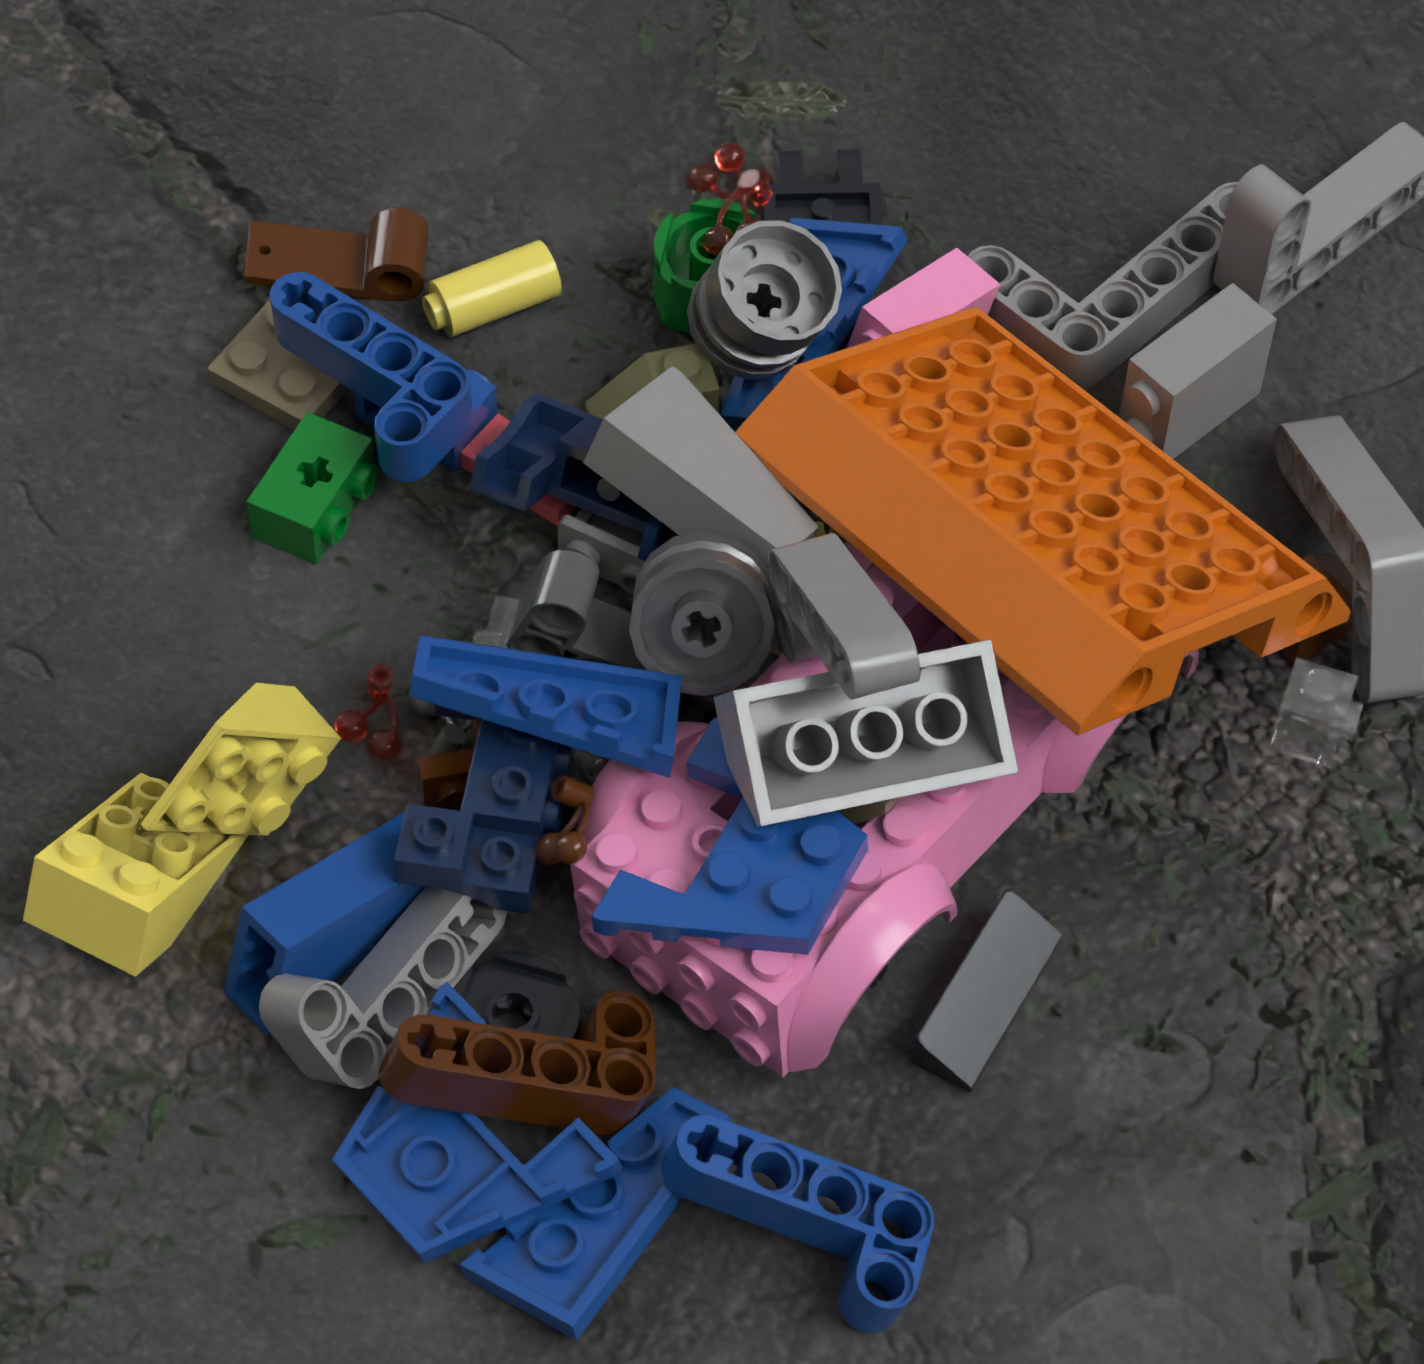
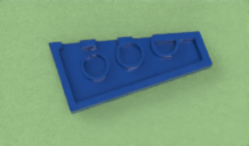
M791 218V224L805 228L826 245L838 265L842 285L837 313L794 365L834 353L838 350L856 322L862 306L868 303L905 246L907 238L902 227ZM790 369L769 379H744L734 375L720 416L732 429L737 430Z
M419 636L409 696L668 778L671 776L682 676Z
M672 1087L608 1141L609 1150L619 1159L623 1167L621 1172L606 1181L505 1226L507 1234L483 1253L480 1249H477L460 1263L464 1278L577 1341L683 1198L668 1187L664 1182L661 1172L662 1159L683 1123L693 1116L703 1114L716 1116L731 1122L730 1116ZM697 1153L696 1159L702 1162L703 1156Z

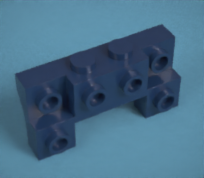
M535 392L525 399L504 431L476 455L469 489L490 497L494 504L502 508L519 509L525 512L544 495L548 494L643 533L638 558L646 561L650 553L675 536H679L583 463L603 419Z
M435 704L437 716L480 721V728L461 810L456 811L407 804L394 857L396 882L448 890L479 900L497 910L529 914L541 862L536 855V845L539 839L546 835L547 832L558 833L563 804L553 800L551 792L556 779L560 775L570 777L575 748Z

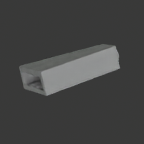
M671 366L603 418L583 462L679 536L697 531L729 535L752 548L768 570L769 550L812 539L819 528L814 520L685 375L674 366Z

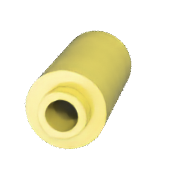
M537 240L429 281V295L422 297V304L434 330L442 328L448 337H454L561 295L562 286L557 266L549 249L541 240Z

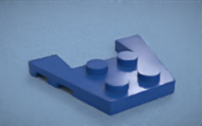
M713 718L686 762L688 778L740 797L742 800L686 893H679L620 869L591 916L593 931L601 935L619 937L620 929L652 932L653 940L678 942L682 935L719 939L721 947L808 955L868 851V835L838 811L757 827L727 764L719 721L717 718Z
M447 981L439 987L431 1000L433 1008L428 1015L487 1024ZM380 1086L374 1091L332 1159L344 1177L424 1263L606 1181L623 1170L619 1159L579 1118L571 1123L529 1162L522 1164L476 1115L407 1104L394 1099Z

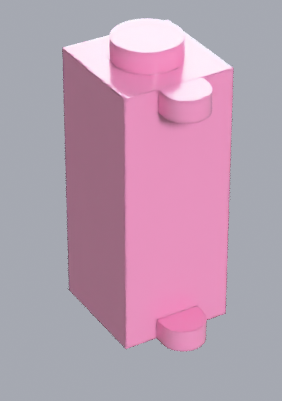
M955 248L862 306L847 348L972 307H978L988 315L1000 283L961 250Z

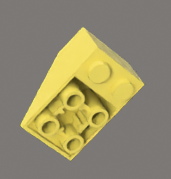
M255 683L215 722L141 822V825L148 831L268 836L270 832L276 830L286 821L291 811V804L307 783L316 779L323 772L327 765L328 755L340 741L341 737L295 686Z
M140 773L34 857L23 921L136 977L171 947L248 835L146 830L141 825V822L170 784L164 780Z

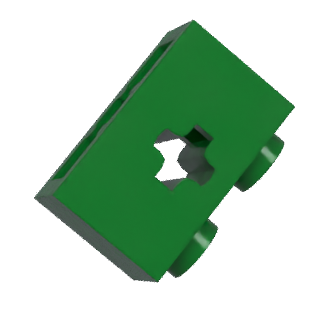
M306 412L246 501L251 538L317 565L329 545L336 546L342 540L348 527L349 515L359 499L367 500L376 486L379 468L374 463L373 439Z

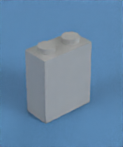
M1231 283L1129 359L1119 418L1172 459L1176 458L1260 394L1277 319L1234 283Z

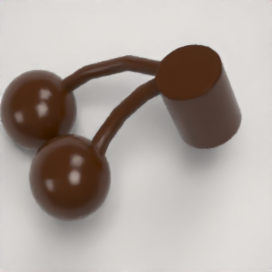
M560 775L556 779L551 792L552 799L577 810L560 833H548L539 839L536 845V855L542 863L546 865H555L559 862L575 864L585 856L587 842L583 833L591 813L590 804L594 796V788L564 775ZM584 811L581 825L577 832H570Z

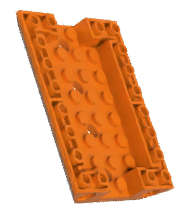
M972 307L794 365L735 432L780 484L795 496L798 501L814 512L843 539L853 545L879 567L883 573L892 578L968 644L991 640L997 668L1077 736L1170 697L1184 655L1233 635L1244 647L1252 650L1262 658L1347 622L1351 610L1326 577L978 307Z

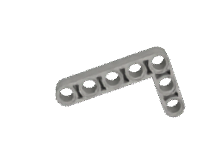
M1401 122L1304 195L1264 164L1250 169L1237 183L1229 199L1213 283L1222 290L1231 283H1234L1270 314H1273L1424 197V136L1407 123Z
M1238 182L1225 183L1216 188L1079 303L1004 248L988 245L974 249L969 253L968 257L1000 283L988 316L1086 391L1094 387L1215 285L1213 283V276L1231 193Z
M1334 415L1278 424L1275 430V451L1281 473L1353 576L1351 666L1354 686L1360 701L1366 704L1423 695L1424 528L1341 416Z

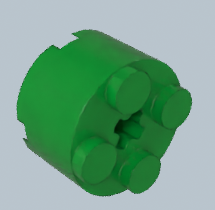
M721 199L700 200L690 203L689 211L673 218V213H671L659 225L654 238L653 295L660 312V319L667 328L691 334L687 309L692 289L738 230L757 222L756 214L746 206Z

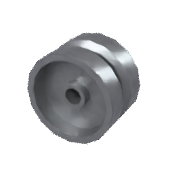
M697 531L675 536L651 552L636 577L629 626L635 655L647 671L682 676L680 692L700 696L733 690L757 673L771 650L775 613L769 570L753 549L726 534ZM700 611L702 615H699L695 612Z

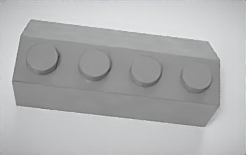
M991 640L918 654L920 662V679L918 682L853 700L847 697L830 672L735 690L714 697L727 764L757 827L1019 773Z

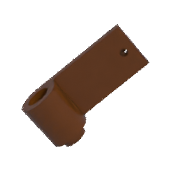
M393 207L376 214L370 223L368 235L250 220L243 283L272 287L276 280L286 274L306 272L316 276L347 296L385 301L414 299L421 294L425 286L429 236L428 223L422 216L405 207Z

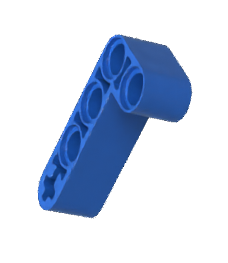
M293 272L275 281L270 290V303L278 342L289 352L381 408L375 417L374 428L378 459L383 473L398 482H412L427 475L464 437L473 424L471 385L467 370L448 356L314 275L306 272Z
M706 1114L693 1116L683 1123L664 1155L661 1166L664 1182L674 1193L688 1200L847 1258V1265L838 1293V1307L841 1316L851 1327L866 1333L884 1331L896 1320L917 1290L934 1228L932 1208L921 1194L910 1188L716 1116ZM697 1153L703 1156L702 1162L696 1159ZM731 1164L736 1166L733 1174L727 1172ZM752 1173H762L770 1177L775 1183L777 1190H768L758 1185ZM817 1197H827L833 1200L839 1206L842 1214L837 1215L826 1211L820 1205ZM883 1220L899 1225L904 1231L906 1239L896 1238L891 1235L884 1227ZM865 1282H874L883 1287L890 1301H882L872 1296L867 1290Z

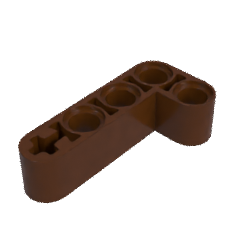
M612 991L605 994L596 1005L578 1039L433 1015H414L407 1018L399 1026L381 1061L378 1071L379 1079L386 1093L394 1099L407 1104L566 1129L579 1118L594 1134L616 1135L637 1117L655 1087V1020L653 1012L646 1001L638 995L627 991Z

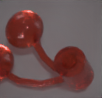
M726 143L719 147L715 154V164L724 172L735 171L741 184L751 193L737 195L717 188L718 171L713 165L708 163L696 165L688 176L689 186L696 192L703 193L712 190L719 196L734 200L755 199L760 205H762L763 185L774 184L771 173L766 169L754 170L748 177L749 183L745 180L741 172V166L745 161V152L737 143Z
M756 169L747 170L739 177V187L726 199L718 214L716 226L711 227L705 233L703 244L709 253L718 255L733 237V231L723 226L722 221L730 203L740 193L741 210L745 220L738 225L736 232L760 221L751 218L749 215L746 198L748 197L754 206H763L770 201L773 192Z
M376 664L369 670L367 690L371 696L376 698L375 702L362 713L354 710L341 712L336 717L334 726L337 734L342 739L350 742L362 740L366 737L369 730L366 717L375 712L381 704L382 698H384L391 710L392 727L391 730L378 729L369 736L368 748L376 758L388 761L398 757L402 751L401 739L396 734L398 728L397 708L389 695L393 686L394 673L388 665Z

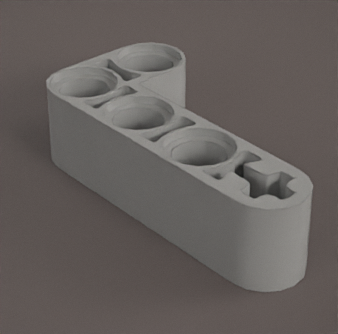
M835 533L769 550L768 567L777 633L783 652L791 664L819 657L851 700L919 681L920 662L911 632Z
M425 886L342 986H339L336 982L287 973L277 975L266 984L261 993L259 1002L260 1017L265 1027L308 1078L357 1089L369 1087L379 1079L378 1071L381 1061L399 1026L407 1018L414 1015H428L433 1008L432 998L439 987L446 981L454 988L500 932L505 923L507 911L497 910L463 894Z

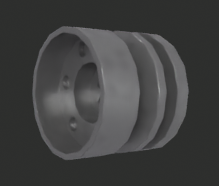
M782 220L757 221L748 225L733 235L692 289L687 309L691 335L702 354L723 372L744 379L772 378L790 369L837 313L842 293L838 265L826 245L805 228Z

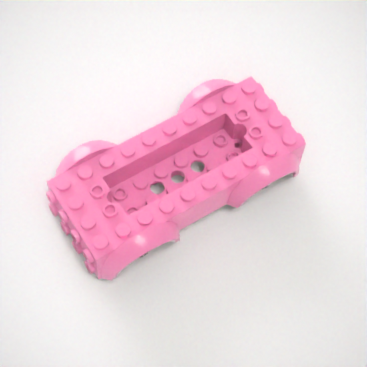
M846 541V548L907 625L918 654L968 644ZM1198 649L1184 655L1180 670L1186 679L1196 670L1199 658ZM783 653L748 688L829 672V670L819 657L791 664ZM997 668L1019 773L904 796L884 815L855 824L868 835V851L808 955L721 947L719 939L682 935L678 942L653 940L652 932L620 929L619 937L601 935L593 931L591 916L620 869L679 893H686L742 800L740 797L688 778L686 762L710 723L677 722L675 752L670 778L610 759L600 771L592 786L594 788V796L590 804L591 813L583 833L587 842V851L579 862L570 864L574 899L577 905L580 924V936L586 946L596 955L605 959L611 956L627 967L634 979L644 989L653 994H658L661 991L678 1003L687 1018L696 1026L704 1030L713 1028L730 1040L737 1053L748 1063L758 1067L764 1064L782 1078L788 1072L816 1068L828 1057L836 1035L854 1005L868 987H875L877 979L879 981L883 979L888 968L887 963L903 945L938 914L943 913L947 923H950L957 916V905L950 889L957 880L1041 793H1074L1083 783L1087 772L1113 732L1122 729L1123 724L1126 725L1132 713L1077 736ZM583 811L581 817L579 818V821H578V824H577V827H576V832H577L579 826L581 825V821H582V817H583L584 811Z

